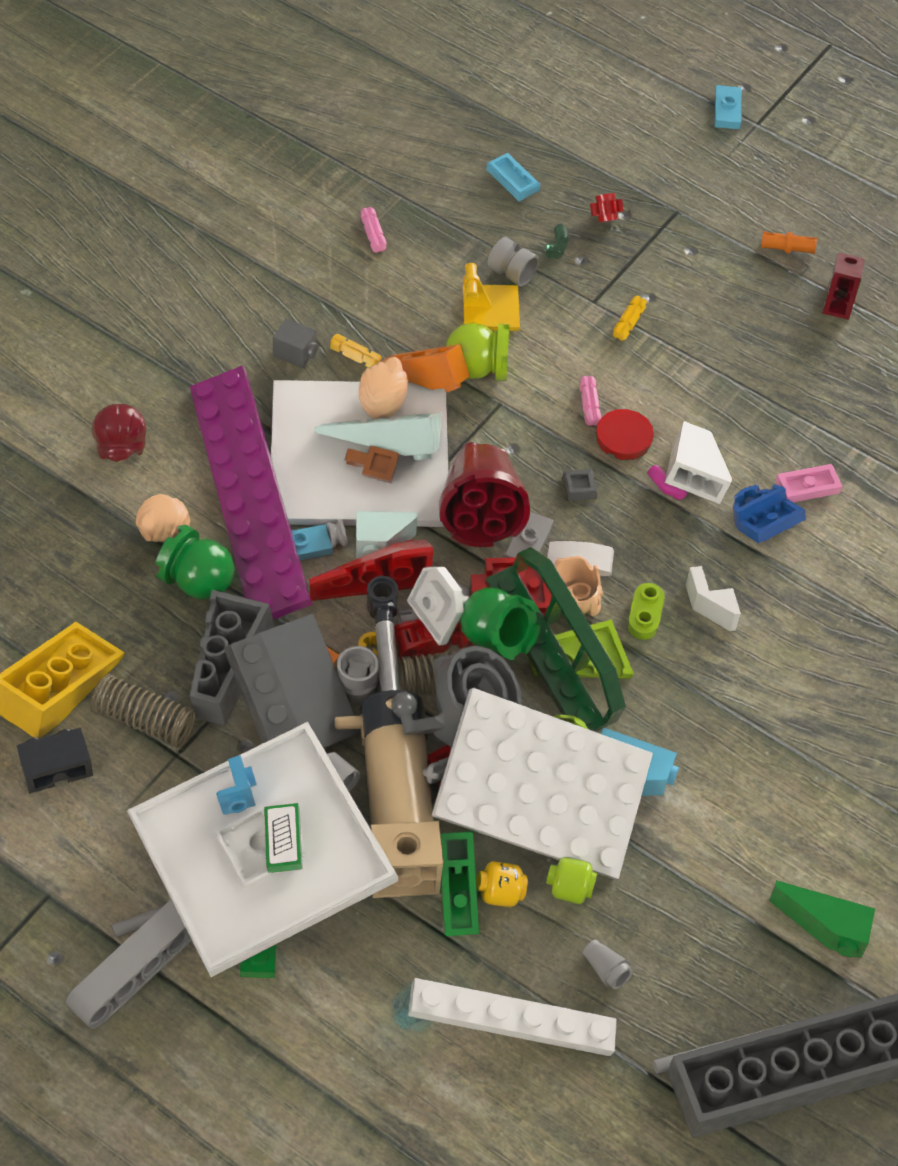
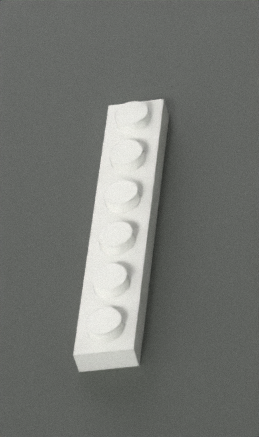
M415 978L412 982L408 1016L606 1056H611L615 1051L616 1018Z

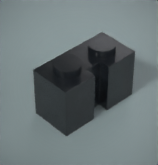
M81 727L64 729L54 735L43 738H31L24 743L16 745L29 794L55 787V782L65 779L70 783L93 776L91 759Z

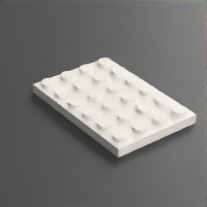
M472 688L468 692L432 817L556 860H560L563 857H571L591 863L593 872L611 879H619L653 753Z

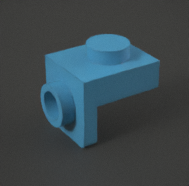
M241 755L228 759L235 786L216 793L223 815L240 813L249 807L256 806L251 787L257 785L252 767H244Z

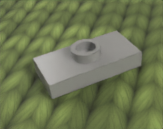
M530 512V518L526 527L519 535L513 537L505 558L516 557L517 553L529 547L541 553L553 527L554 520Z

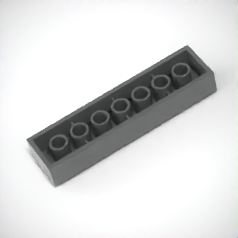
M898 993L673 1056L667 1073L692 1138L898 1079Z

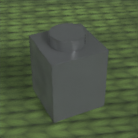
M287 318L273 336V356L301 368H304L309 359H314L318 352L319 344L316 343V330Z

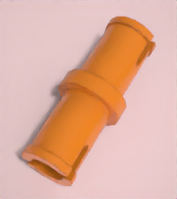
M763 231L761 248L785 250V253L789 254L791 251L815 254L817 237L793 235V232L779 234Z

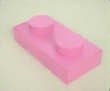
M832 464L777 474L776 484L786 488V498L793 503L840 494L843 487Z

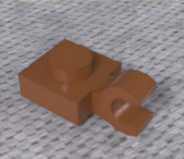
M370 445L368 454L348 448L344 460L348 465L364 467L363 476L392 484L400 455L397 452Z

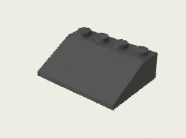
M313 614L260 632L224 648L262 744L306 722L311 726L323 748L361 732L360 729H335V717L354 716V713Z

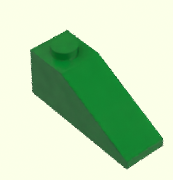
M473 832L440 833L443 858L440 894L445 936L479 934Z
M776 880L769 899L772 904L828 949L837 951L845 957L862 958L869 944L875 908Z

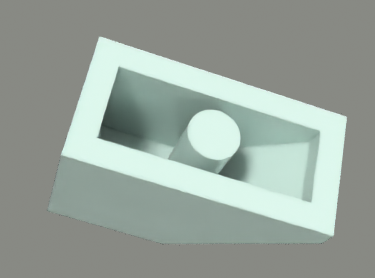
M357 511L356 558H361L394 543L412 539L416 535L417 512Z

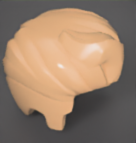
M391 357L385 362H378L377 365L366 368V371L363 372L359 383V400L363 409L372 419L392 417L397 414L404 404L408 380L406 372L402 369L401 361L396 357Z
M158 494L145 500L136 515V525L144 539L149 542H165L168 537L175 539L180 533L178 531L179 526L185 524L190 526V516L183 502L164 494Z
M581 556L558 558L554 566L582 613L590 616L598 615L601 610V597L603 596L598 567L596 565L592 567Z

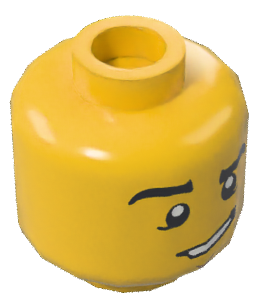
M491 861L486 865L484 871L478 872L476 890L481 891L484 903L511 908L518 901H522L525 898L528 880L527 875L523 874L520 866Z

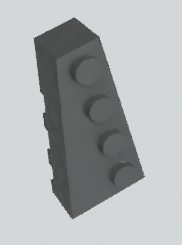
M212 590L210 609L206 615V628L204 637L201 639V652L199 661L196 663L190 699L196 718L225 726L241 695V690L224 648L232 643L274 628L269 604Z

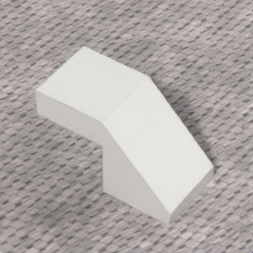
M702 566L690 567L686 588L692 609L728 631H736L741 613L733 588L709 591Z

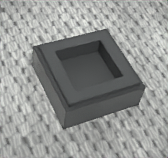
M592 469L563 472L562 479L567 501L597 498V488Z

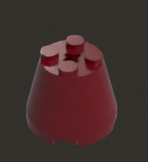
M474 442L466 443L452 461L440 496V522L451 533V538L464 545L493 547L494 542L519 535L526 527L530 518V501L523 483L510 462L507 452L493 445L477 444Z

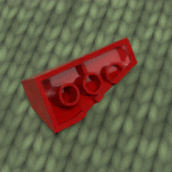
M426 539L394 543L310 578L309 594L311 601L366 595L368 582L377 576H387L393 579L398 587L397 591L413 589L422 569L432 567L433 547Z

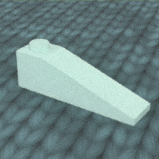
M441 413L405 415L395 418V420L376 418L367 420L364 423H361V420L325 423L315 426V433L369 447L370 445L404 456L413 455L414 460L431 459V454L439 451L442 418Z

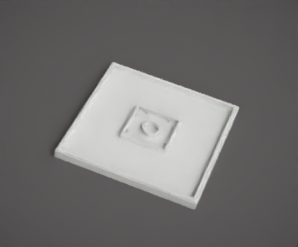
M274 380L271 460L290 525H324L326 522L336 524L337 520L341 519L346 526H356L357 511L417 512V527H444L439 518V500L448 476L447 408L444 388L431 390L415 383H408L404 404L396 415L386 417L390 418V420H395V418L405 415L441 413L442 418L439 451L431 454V459L414 460L413 455H400L391 484L363 476L364 467L346 464L344 459L348 448L368 454L369 446L315 433V426L320 424L361 420V423L372 419L363 409L359 400L360 382Z
M308 722L241 754L244 767H252L257 785L251 787L256 806L249 807L240 813L223 815L216 793L235 786L229 762L226 761L127 810L210 977L399 881L391 863ZM298 803L300 808L303 869L268 873L266 868L264 807Z

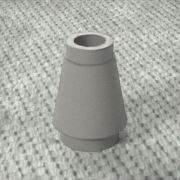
M598 940L591 941L583 951V955L587 958L605 986L619 989L630 979L633 969L629 966V960Z

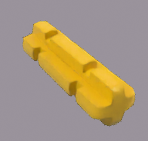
M640 296L633 297L630 302L631 305L627 306L619 319L620 322L613 328L614 332L612 335L614 338L623 341L628 337L629 331L633 329L640 318L639 314H642L646 308L647 301L645 298Z
M335 334L330 340V348L338 353L342 351V355L360 364L366 363L365 366L368 368L372 365H377L382 360L380 354L374 351L369 353L368 348L350 339L346 341L347 338L340 334Z

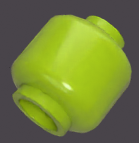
M563 857L559 860L558 865L551 864L546 884L552 885L551 892L554 898L582 904L586 898L591 899L597 873L593 872L591 863L587 861Z

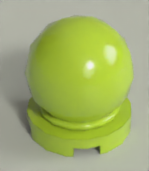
M473 322L460 325L449 335L445 346L461 345L470 377L467 379H480L492 373L495 374V381H507L509 324H498V331L494 330L493 332L486 325Z

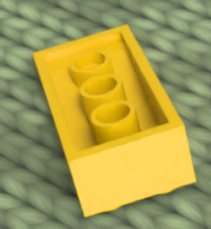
M74 622L0 673V715L32 737H43L58 726L98 685L100 680L124 658L125 652L78 622Z

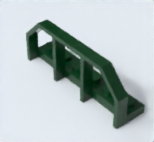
M529 547L517 553L513 566L487 577L485 585L487 588H499L511 595H519L534 601L518 573L528 569V566H530L540 574L552 595V599L544 617L541 612H536V624L541 626L536 643L526 654L560 713L579 718L584 721L589 730L597 732L603 729V727L605 728L618 721L626 708L616 668L552 561L532 547ZM561 613H563L581 643L572 664L549 627L550 624L559 620ZM590 660L600 676L609 708L604 718L576 673L586 668Z

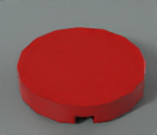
M616 409L606 413L599 420L596 428V441L601 450L606 454L609 452L615 455L614 458L620 460H634L642 457L647 453L654 438L653 426L649 420L639 412L629 409Z

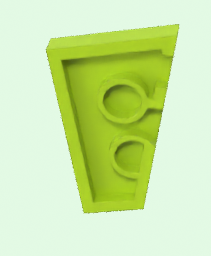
M612 619L590 625L614 664L618 678L632 679L634 673ZM573 630L555 635L571 664L581 646ZM527 656L528 662L530 664L534 676H539ZM591 660L586 668L576 672L579 677L600 678Z

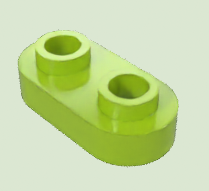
M644 583L635 590L627 627L630 634L637 639H650L658 631L665 595L663 590L656 584Z

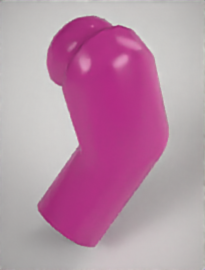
M654 465L648 470V476L664 494L670 495L676 500H682L686 497L687 491L665 483L667 474L659 465Z

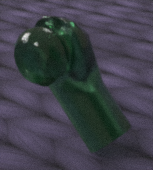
M562 224L554 228L555 244L549 243L546 245V256L548 258L559 259L565 252L569 236L566 226Z

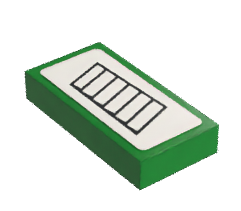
M293 803L264 807L266 868L268 873L303 869L299 804Z

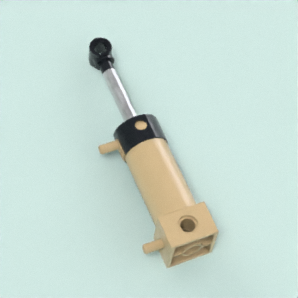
M387 576L374 577L368 582L366 589V609L375 623L381 692L370 695L362 701L359 708L360 716L335 717L334 725L336 730L361 729L362 746H364L371 831L399 880L374 893L373 898L440 894L443 869L439 821H434L432 817L433 808L430 783L427 782V777L423 775L424 768L428 767L427 734L404 735L401 717L395 715L391 708V701L395 695L407 692L413 695L417 701V709L412 715L413 720L425 718L422 698L415 693L400 690L393 624V617L397 614L398 587L396 582Z

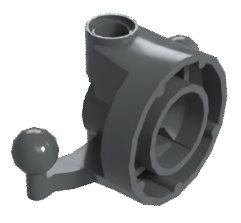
M472 646L463 648L453 655L442 656L433 661L437 689L436 706L439 715L413 720L412 715L417 709V701L413 695L407 692L398 693L391 701V708L394 714L401 717L404 735L434 733L437 738L448 744L452 749L470 689L475 688L521 705V690L514 672L502 657L490 649Z

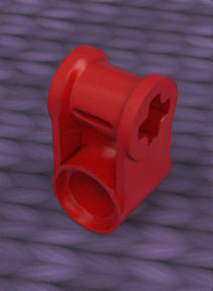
M420 619L402 622L394 626L395 641L400 649L398 654L400 660L406 656H410L413 660L415 655L420 659L422 654L427 657L428 654L443 653L450 648L452 643L451 635L447 644L438 645Z

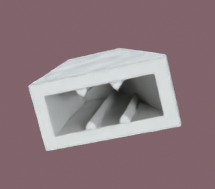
M683 422L672 446L665 483L720 504L731 484L732 478L710 431Z

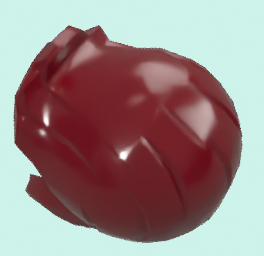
M112 404L104 407L96 414L92 422V434L97 443L96 449L101 459L107 458L118 462L127 460L134 452H137L138 455L143 453L147 426L142 413L138 409L128 404Z

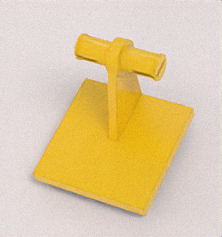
M467 263L465 265L466 275L463 278L464 324L474 322L486 325L490 330H498V324H509V331H520L518 285H482L477 275V265L475 263Z

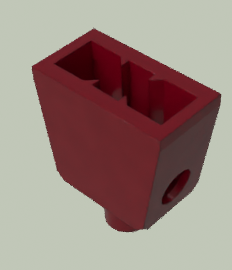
M844 253L837 254L822 314L847 320L850 319L862 279L865 259ZM839 289L846 291V297H838L837 291Z

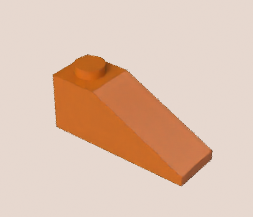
M460 344L395 354L388 357H396L401 361L402 369L406 372L409 382L431 390L444 388L445 392L453 391L460 388V383L470 377Z

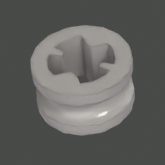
M341 519L337 520L336 524L326 522L332 548H336L338 544H341L343 547L347 546V536L343 521Z

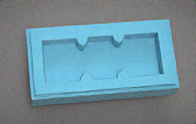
M716 85L714 127L740 129L741 87Z
M509 153L487 163L486 170L518 201L540 191V183Z
M326 524L292 530L300 560L333 554Z

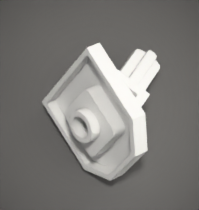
M426 567L422 569L407 602L438 645L447 644L464 612L463 603L469 597L462 594L461 588L445 567Z

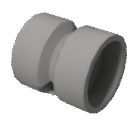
M503 237L490 252L487 265L488 268L500 275L505 273L509 281L522 287L530 281L536 272L539 257L526 248L521 249L520 245L510 238Z
M353 646L344 650L337 660V674L349 703L361 704L367 697L377 692L378 659L375 653L362 646Z

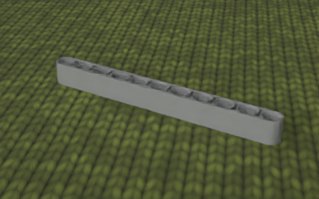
M331 752L327 754L348 792H350L360 778L359 771L337 753ZM171 899L70 992L66 1000V1006L89 1028L95 1029L105 1023L192 941Z

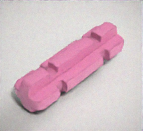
M372 207L363 208L360 211L362 223L365 224L364 228L368 240L371 242V248L375 253L379 251L384 252L387 243L379 220L376 217L375 209Z
M583 376L580 379L579 385L582 393L581 399L583 412L585 413V423L587 426H597L601 419V413L598 409L599 400L597 389L595 388L596 381L593 376Z

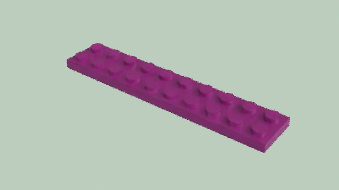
M242 365L189 386L245 598L269 604L273 620L312 605L245 368Z

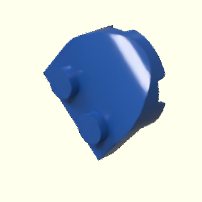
M774 484L772 490H760L759 485L749 486L739 491L734 497L733 514L737 529L758 544L806 520L805 509L787 499L786 488Z

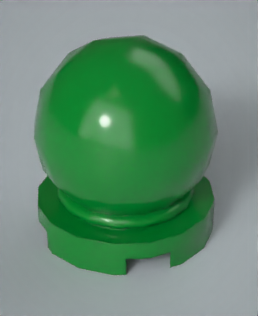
M186 524L179 526L178 531L180 533L175 539L168 537L160 549L155 565L160 567V571L155 574V577L168 585L176 582L178 587L187 595L199 600L210 599L212 590L224 593L231 585L235 571L231 554L217 541L207 538L200 539L199 532Z
M485 587L474 592L463 603L464 612L460 618L461 630L473 645L490 649L499 656L514 660V657L521 652L524 654L528 653L536 643L541 626L536 624V612L540 611L534 601L519 595H511L499 588Z

